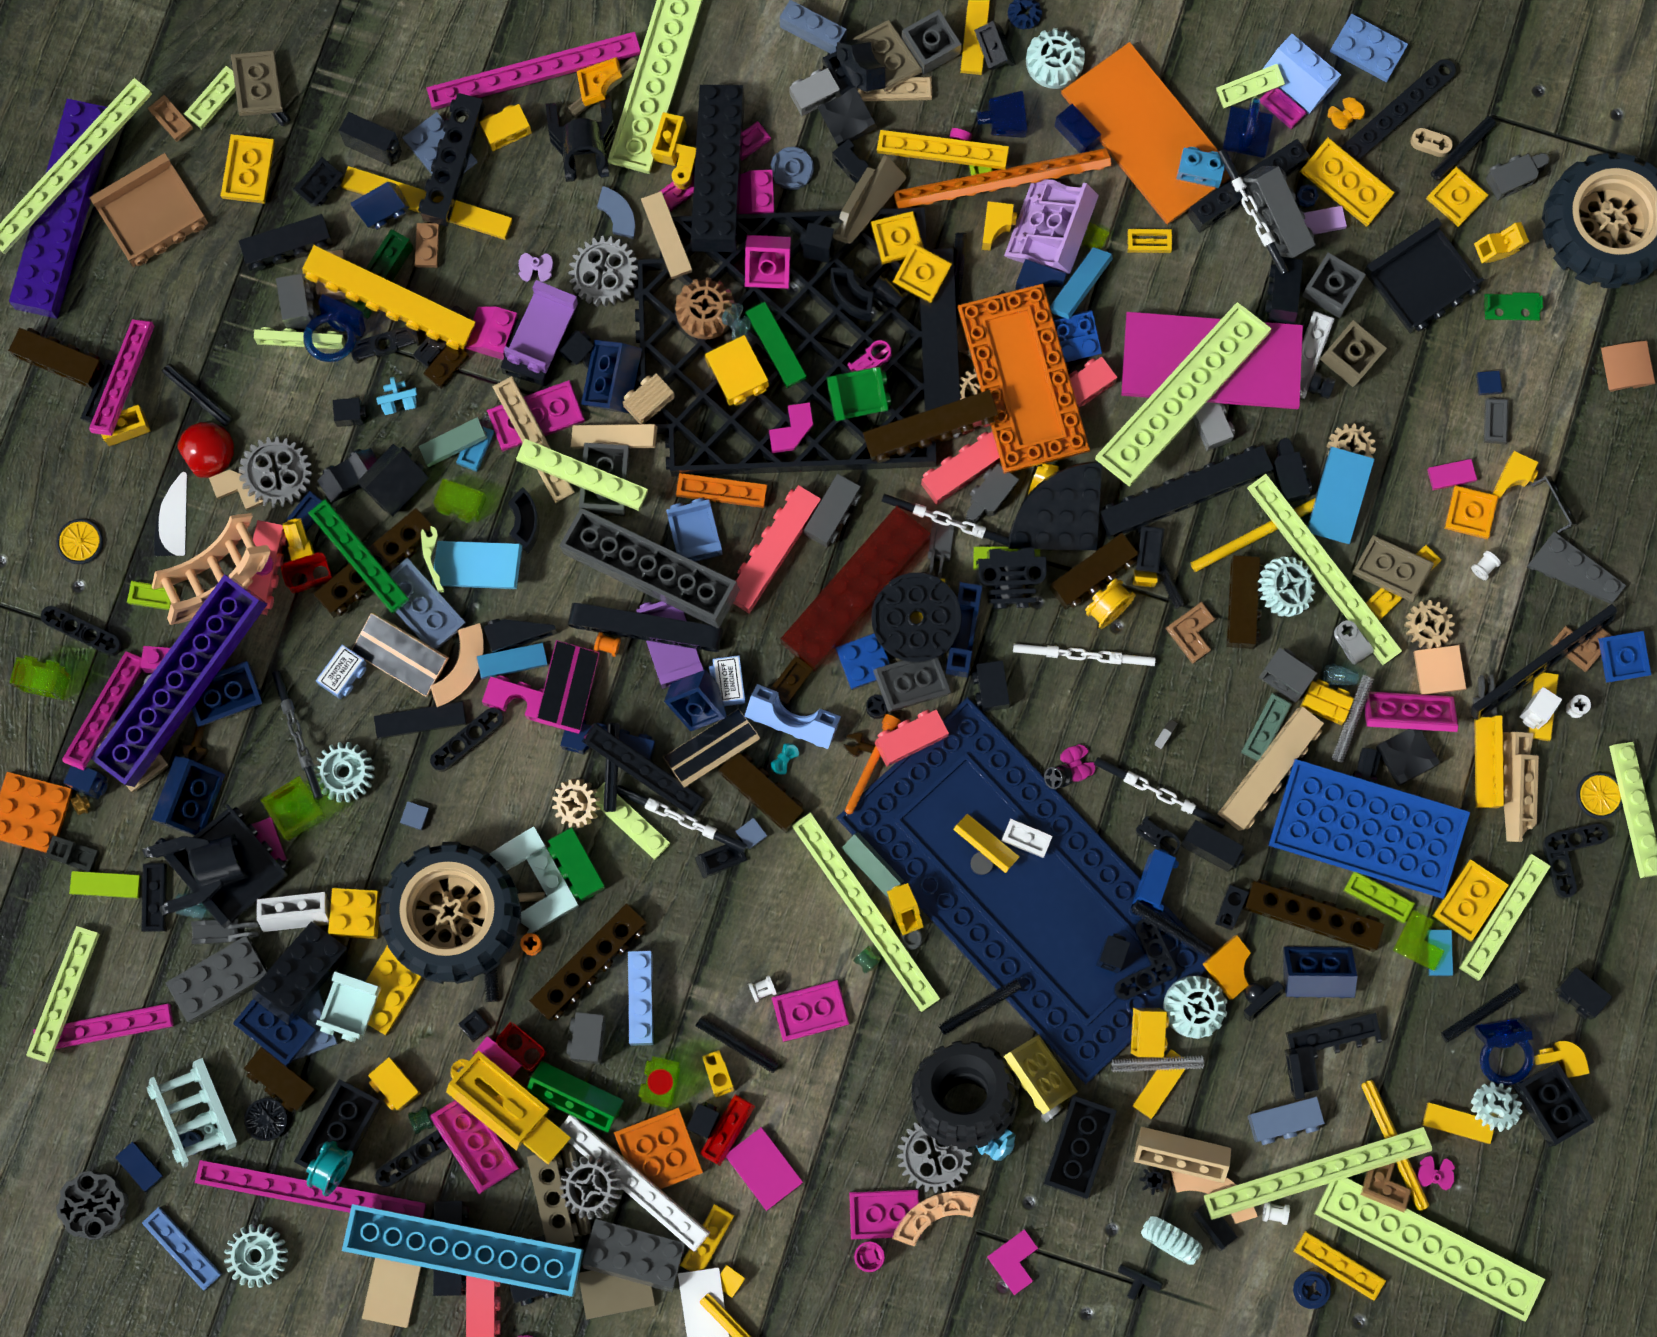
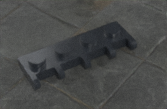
M1375 1011L1286 1032L1289 1049L1311 1045L1313 1047L1314 1059L1318 1058L1317 1050L1333 1046L1334 1053L1336 1054L1340 1053V1044L1355 1041L1357 1048H1361V1039L1375 1036L1376 1043L1382 1042Z

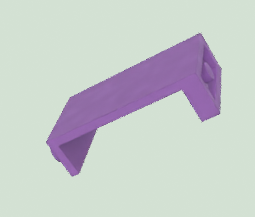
M536 280L533 285L534 294L509 348L505 346L504 353L507 360L513 364L519 365L522 363L527 365V368L533 372L539 373L542 371L547 373L578 305L577 296Z
M662 601L655 604L652 602L642 604L640 609L636 610L637 613L686 621L683 611ZM646 641L662 689L670 687V684L703 671L696 649Z

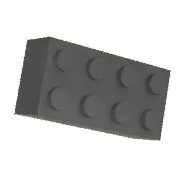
M1262 166L1242 177L1243 182L1247 186L1248 195L1253 197L1258 207L1257 214L1261 222L1267 224L1275 239L1274 243L1281 257L1294 258L1315 246L1313 241L1314 234L1306 226L1304 221L1305 215L1295 202L1296 195L1288 187L1285 181L1287 176L1282 168H1279V166Z
M244 936L165 983L186 1021L194 1024L252 990L267 973L268 969L252 940Z
M595 1219L582 1265L584 1269L673 1293L685 1250V1243Z

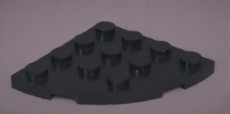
M1098 461L1075 464L1072 467L1053 473L1039 483L1022 502L1021 508L1015 520H1013L1009 533L1008 548L1097 550L1102 464Z

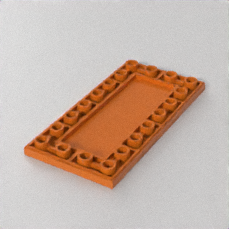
M1130 42L1061 91L1063 97L1167 225L1188 211L1192 205L1218 189L1176 179L1184 147H1196L1208 153L1219 151ZM1225 167L1219 187L1231 179Z
M1039 284L958 305V311L981 393L990 390L998 412L999 420H996V423L991 425V430L1003 473L1006 474L1090 452L1044 285Z

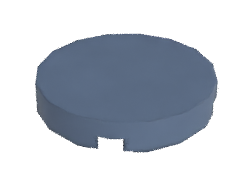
M797 147L782 149L775 154L771 162L775 183L787 190H798L806 186L814 172L811 157L806 151Z

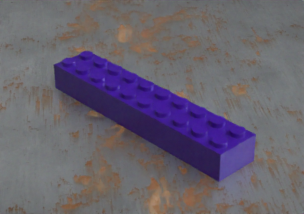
M67 98L46 173L107 107ZM107 144L30 227L9 299V303L15 310L58 318L91 199L89 197L93 195Z
M224 574L91 759L124 785L135 787L265 609L267 603L237 580Z

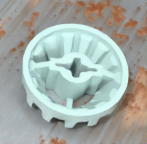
M1053 28L1050 32L1044 30L1038 37L1032 39L1027 49V70L1033 80L1044 87L1052 89L1067 87L1076 81L1082 73L1085 61L1084 47H1081L1078 37L1074 38L1070 35V31L1066 30L1064 33L1058 31V28ZM1052 40H1060L1067 45L1053 44ZM1049 43L1050 47L1047 50V54L1042 56L1043 46ZM1070 58L1069 62L1064 65L1065 60Z
M1187 976L1177 980L1168 989L1163 1004V1009L1169 1017L1170 1027L1180 1035L1196 1039L1210 1036L1216 1029H1220L1223 1018L1227 1016L1225 1011L1227 999L1223 996L1221 987L1217 986L1211 979L1200 976ZM1194 992H1203L1201 998L1195 996L1187 998ZM1207 995L1213 1001L1214 1011L1209 1009V1004L1205 1000ZM1188 1003L1197 1004V1006L1205 1012L1195 1011V1008H1193V1006ZM1184 1011L1192 1017L1190 1021L1186 1018ZM1196 1018H1210L1201 1024L1194 1023Z

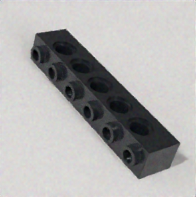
M457 93L456 99L451 101L450 119H446L443 131L445 135L443 139L439 140L437 147L439 154L437 159H434L432 162L431 180L428 179L426 182L425 192L427 193L425 199H421L418 211L424 221L447 227L449 225L485 105L483 99ZM462 116L468 117L465 122H459L458 119ZM455 136L462 137L459 142L452 141ZM449 156L456 157L453 162L445 161ZM443 176L450 177L447 182L439 181ZM437 196L444 197L441 202H433V199Z
M1297 138L1239 176L1242 178L1262 166H1279L1288 177L1307 163L1310 155ZM1232 181L1190 207L1187 216L1199 233L1243 206L1241 202L1243 196L1241 192L1235 191Z

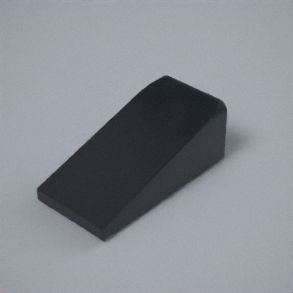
M837 51L822 58L825 69H829L840 89V95L855 87L845 75L837 58Z
M725 844L699 854L695 861L703 879L747 861L745 853Z

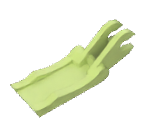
M430 526L431 533L433 534L432 537H427L423 529L421 531L423 556L437 591L444 592L440 584V577L431 563L438 535L437 530Z

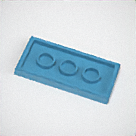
M1330 447L1307 526L1312 534L1350 544L1374 458Z

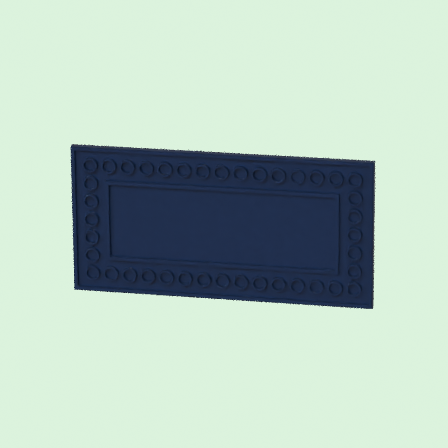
M967 697L942 720L949 732L946 738L896 762L862 793L852 814H847L844 810L836 819L852 836L857 832L861 834L904 880L901 885L909 884L918 907L996 990L998 988L1001 990L1000 987L1003 988V985L1006 987L1005 984L1008 985V982H1013V979L1017 978L1022 989L1020 988L1017 992L1015 991L1012 995L1010 994L1007 998L1005 997V1000L1086 1085L1131 1042L1133 1008H1160L1164 1010V998L1172 984L1183 977L1201 976L1207 970L1203 963L1207 960L1208 956L1204 958L1205 954L1202 956L1203 953L1200 954V951L1197 954L1198 950L1194 952L1195 949L1192 950L1193 947L1190 949L1191 946L1187 947L1188 944L1185 946L1186 942L1184 944V941L1180 943L1181 939L1178 941L1179 938L1176 939L1174 935L1170 937L1171 934L1168 935L1169 932L1166 934L1167 931L1163 932L1164 929L1161 931L1162 927L1159 929L1160 926H1158L1157 928L1176 966L1175 976L1170 981L1129 1000H1120L1115 996L1114 986L1118 981L1151 966L1135 932V927L1142 920V916L1139 917L1140 914L1137 916L1138 912L1135 914L1136 911L1132 913L1133 909L1131 910L1141 879L1056 789H1051L1046 785L1041 773ZM968 813L1000 841L1004 836L1010 819L1051 835L1052 839L1044 858L1001 841L1019 856L1018 860L1006 873L993 863L992 870L988 874L978 875L972 871L970 862L973 855L980 851L953 829ZM1161 901L1164 910L1163 912H1156L1193 934ZM1143 923L1140 932L1147 934L1149 939L1144 941L1148 944V942L1157 939V937L1154 935L1151 938L1149 931L1152 927L1150 925L1146 926ZM1114 933L1126 937V941L1130 943L1122 969L1118 973L1096 966L1105 939L1108 935L1113 936ZM1155 943L1150 946L1149 951L1153 956H1159L1162 953V947ZM1162 965V970L1155 973V969H1151L1156 977V982L1160 981L1157 978L1158 976L1166 974L1168 977L1170 976L1169 972L1172 970L1171 967H1166L1165 965ZM1148 974L1140 975L1139 983L1142 986L1146 987L1151 984L1152 980ZM1134 978L1130 979L1133 983L1129 986L1120 984L1121 988L1118 990L1120 994L1124 993L1127 996L1129 995L1128 991L1134 987L1136 992L1140 991L1135 985Z

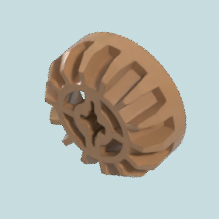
M711 278L700 281L698 279L693 280V283L682 288V292L676 298L675 310L678 323L687 334L698 339H713L724 334L732 325L735 317V302L731 291L724 287L722 282L712 281ZM705 290L704 295L699 296L696 300L691 299L697 292ZM708 291L715 293L718 296L720 302H715L713 298L708 295ZM704 305H708L706 310H702Z

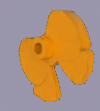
M1350 97L1343 99L1342 102L1345 108L1343 111L1334 106L1329 108L1328 118H1331L1335 127L1346 129L1348 123H1351L1353 119H1363L1365 115L1364 107L1356 99Z

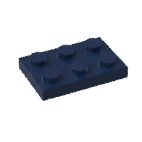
M254 999L233 1022L237 1028L286 1067L316 1032V1029L298 1015L287 1025Z

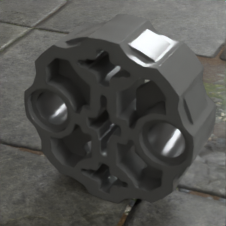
M94 1171L82 1172L73 1180L66 1182L60 1190L61 1196L56 1206L57 1216L62 1220L66 1231L74 1237L88 1238L89 1240L105 1239L115 1230H119L126 1220V1209L129 1206L128 1194L124 1192L120 1181L112 1175ZM91 1176L94 1179V1185L92 1188L87 1189L85 1187V1180ZM106 1193L105 1197L99 1198V1195H104ZM115 1197L120 1198V1202H117L116 1205L111 1203ZM92 1202L103 1203L102 1205H97L93 1209L83 1208L91 1205ZM69 1207H74V1211L66 1214V1210ZM108 1209L114 1214L112 1216L108 1212H102L101 1210ZM96 1222L101 1225V1231L98 1235L92 1233V1226Z

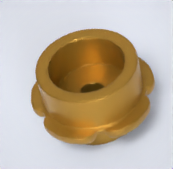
M76 794L77 797L71 799L75 811L78 815L87 814V809L91 807L85 795L81 797L79 794Z

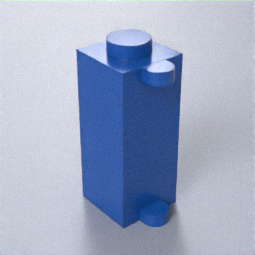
M1154 849L1148 856L1132 904L1138 900L1152 910L1163 912L1164 906L1161 904L1172 868H1178L1179 862L1175 860L1176 857L1169 855V852L1165 850Z

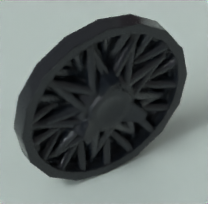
M261 1098L254 1101L248 1107L244 1116V1125L247 1132L253 1138L260 1141H271L278 1138L284 1132L287 1126V1113L278 1101L271 1098Z

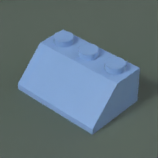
M1293 34L1281 44L1263 68L1278 64L1285 83L1278 88L1308 114L1338 84L1341 76L1338 71Z

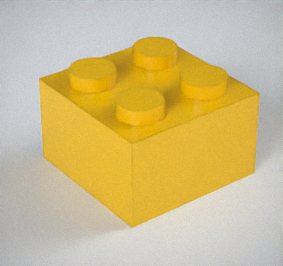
M332 888L328 934L333 937L378 939L381 893L373 890Z

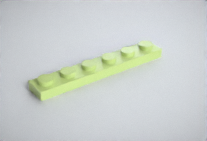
M527 439L524 440L516 457V460L637 511H640L648 493V489Z
M1628 742L1609 746L1640 878L1657 876V840L1634 743Z
M1532 854L1528 856L1459 969L1478 981L1481 979L1549 870L1550 865Z
M76 926L26 1056L50 1064L100 934Z

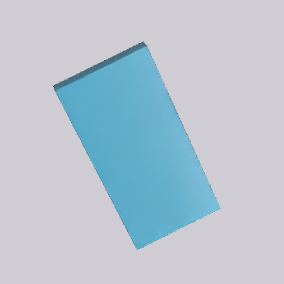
M437 541L434 570L440 577L441 586L517 589L522 545Z

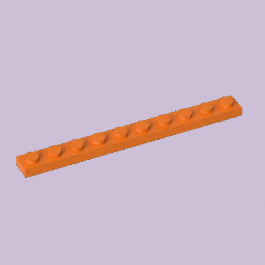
M1104 148L1006 168V170L1001 169L898 190L894 193V198L898 208H912L921 204L930 205L936 201L953 200L960 196H974L980 192H993L1000 188L1017 187L1020 184L1029 182L1037 183L1049 178L1057 179L1064 175L1081 174L1084 171L1093 169L1101 170L1111 166V158L1107 149Z

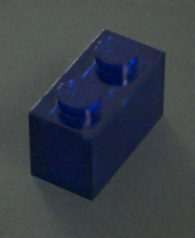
M1073 104L1056 117L1055 128L1079 153L1089 152L1100 143L1101 133Z

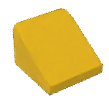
M1134 570V586L1155 587L1157 573Z
M726 1265L720 1274L722 1291L733 1298L746 1278Z

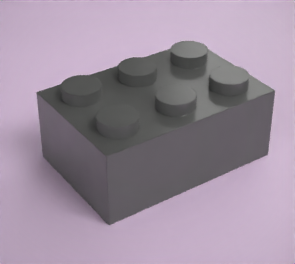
M584 443L583 463L628 481L629 445ZM582 487L580 488L579 509H585L595 515L625 516V505Z

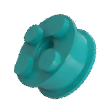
M326 1141L320 1150L318 1158L312 1160L306 1170L309 1173L307 1186L310 1188L315 1186L323 1191L322 1193L325 1197L329 1196L344 1178L351 1164L353 1151H344L337 1147V1142Z

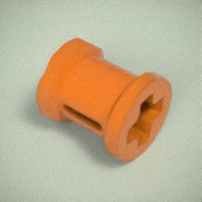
M599 632L595 641L594 651L602 650L616 657L621 644V638H611L603 635V632Z
M527 933L521 938L520 946L527 955L534 956L542 950V941L536 934ZM531 939L537 943V946H533L532 950L526 946V943H530Z

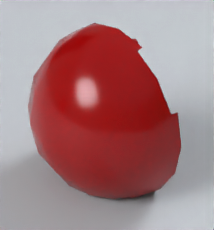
M199 422L190 426L182 433L177 444L184 460L199 478H210L224 472L229 467L234 452V443L231 435L224 427L213 422Z

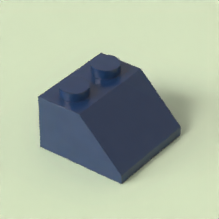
M386 182L350 203L367 227L376 228V230L385 227L389 219L393 217L398 219L406 214L405 210L410 208L398 184Z
M706 669L670 684L664 702L690 732L725 719L726 712L719 685Z

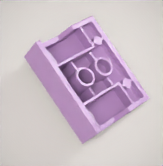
M1049 179L1031 183L1004 256L1022 263L1027 259L1070 274L1099 195L1087 183H1083L1081 188L1065 186Z

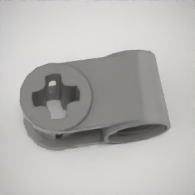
M1345 620L1335 628L1334 637L1352 664L1356 665L1374 652L1371 644L1362 635L1354 622ZM1349 629L1350 632L1348 634H1342L1343 630Z

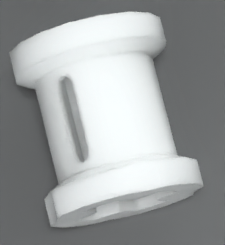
M1489 551L1483 554L1484 557L1477 565L1474 564L1471 567L1474 574L1485 581L1489 578L1488 574L1501 564L1500 560Z
M1576 695L1566 704V712L1572 718L1582 717L1591 708V702L1585 695ZM1577 703L1578 706H1582V709L1579 711V708L1575 707L1574 704Z
M766 976L765 980L755 984H748L755 1003L765 996L777 994L770 976Z
M1270 1202L1265 1203L1262 1220L1265 1222L1272 1220L1287 1225L1290 1205L1281 1206L1271 1204Z

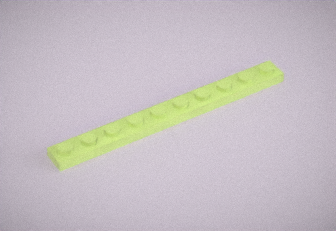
M134 78L0 223V251L3 254L9 251L152 95L150 90Z
M1267 474L1248 486L1249 492L1305 565L1308 566V569L1349 621L1354 622L1362 635L1369 641L1374 650L1373 653L1380 663L1384 665L1402 652Z
M809 813L793 824L792 827L920 1012L922 1013L939 1001L940 998L812 814Z
M1424 1127L1204 1195V1201L1211 1220L1430 1152L1432 1151V1146Z

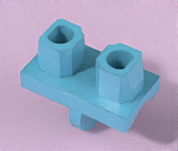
M390 377L391 384L384 385L383 389L384 392L393 390V393L376 398L378 405L381 404L384 414L388 415L397 412L395 400L402 399L405 410L416 408L415 395L418 393L416 388L398 391V389L406 387L405 381L396 382L395 377Z

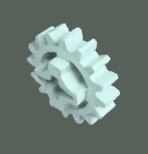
M1491 1082L1489 1086L1483 1084L1480 1089L1476 1090L1471 1100L1473 1104L1471 1111L1477 1112L1475 1119H1482L1483 1127L1488 1124L1491 1131L1497 1127L1499 1132H1502L1505 1127L1510 1130L1513 1124L1516 1125L1522 1114V1110L1519 1109L1522 1102L1516 1101L1518 1094L1512 1095L1510 1093L1512 1088L1509 1087L1505 1090L1503 1089V1083L1496 1087L1494 1082Z

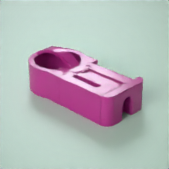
M875 341L865 350L866 354L852 364L849 362L848 367L851 372L880 367L890 360L892 355L891 348L885 341ZM876 346H886L880 353L872 356V351ZM888 352L887 356L884 359H879Z

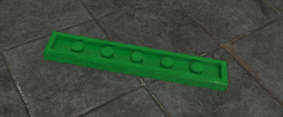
M326 499L308 512L392 614L410 601Z

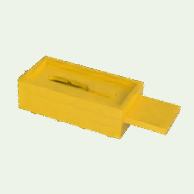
M479 1050L469 1061L459 1059L452 1065L450 1072L452 1080L448 1084L446 1093L516 1151L524 1144L549 1165L571 1139L570 1136L546 1117L549 1111L547 1106Z

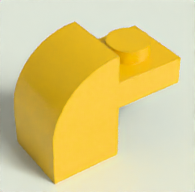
M1517 222L1500 233L1486 235L1474 243L1481 262L1488 263L1519 252V248L1527 244L1529 240L1522 223Z
M1568 1041L1555 1042V1052L1553 1048L1539 1050L1540 1055L1534 1056L1535 1065L1558 1061L1567 1078L1589 1074L1585 1054L1577 1045Z

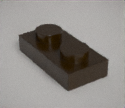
M446 346L425 370L423 375L441 389L469 355L461 348L455 350Z
M795 656L771 687V690L777 691L780 701L787 706L813 672V668Z

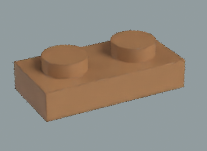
M165 95L148 107L149 112L176 142L193 129L191 124Z
M417 223L415 267L438 268L439 224Z

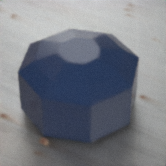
M1308 184L1300 187L1296 194L1298 204L1306 208L1313 206L1319 195L1317 189Z

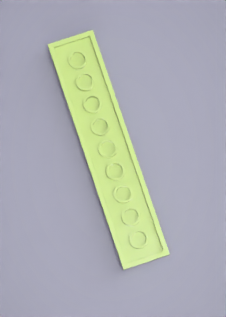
M703 0L656 1L610 150L609 164L650 174L654 162L651 149L663 112L669 113Z
M1237 302L1096 455L1095 460L1130 487L1269 335L1272 328Z
M1348 1178L1328 1183L1315 1210V1215L1526 1322L1545 1281L1544 1278L1407 1208L1403 1213L1360 1195L1363 1186Z

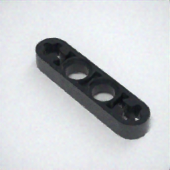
M47 606L42 610L41 620L48 627L108 656H115L121 651L122 643L115 635L55 606ZM54 613L58 618L62 619L61 623H59L58 621L51 619L49 622V618L47 617V615ZM72 620L76 621V630L68 632L66 624ZM89 630L97 632V637L94 641L89 642L85 639V635ZM103 635H105L103 639L109 643L114 640L113 643L116 645L114 649L110 648L108 651V647L101 643Z
M493 707L480 714L431 755L430 763L436 771L444 772L457 763L503 724L504 716L501 711ZM489 714H498V722L494 723L491 721L487 724V727L490 729L486 731L480 721L483 720L486 723L490 720ZM473 727H480L482 729V735L479 738L474 739L470 736V730ZM456 741H462L465 745L464 750L460 753L452 750V745ZM448 748L451 755L455 758L451 760L450 756H448L444 760L446 763L444 766L440 764L436 766V758L438 756L444 758L447 755L445 750Z
M434 1131L381 1166L375 1174L376 1182L383 1187H390L447 1150L449 1147L445 1142L439 1143L437 1146L440 1149L436 1151L435 1145L430 1141L431 1138H434V1141L441 1138L439 1131ZM423 1144L431 1146L432 1152L428 1157H422L419 1154V1148ZM403 1157H409L412 1160V1166L408 1170L400 1168L399 1162ZM395 1164L396 1169L401 1175L397 1176V1173H394L390 1176V1182L381 1181L380 1178L383 1177L382 1172L384 1170L387 1173L394 1170L391 1165Z

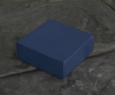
M1500 371L1478 372L1476 374L1479 396L1502 393Z

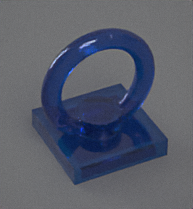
M1258 97L1252 98L1249 110L1231 106L1222 149L1265 158L1273 114L1259 112L1260 99Z
M322 294L318 301L321 315L316 316L307 324L303 335V342L309 354L317 360L336 362L347 357L352 352L356 344V335L363 336L365 332L363 314L353 307ZM328 322L329 325L339 331L346 330L348 335L347 343L340 351L324 353L314 346L312 334L320 324Z
M1520 1018L1475 1025V1034L1484 1043L1480 1053V1066L1484 1075L1490 1081L1499 1085L1500 1083L1512 1085L1522 1081L1530 1073L1534 1063V1052L1528 1041L1533 1040L1532 1030ZM1516 1043L1519 1044L1525 1054L1522 1068L1510 1076L1496 1074L1489 1064V1056L1494 1047L1508 1048Z

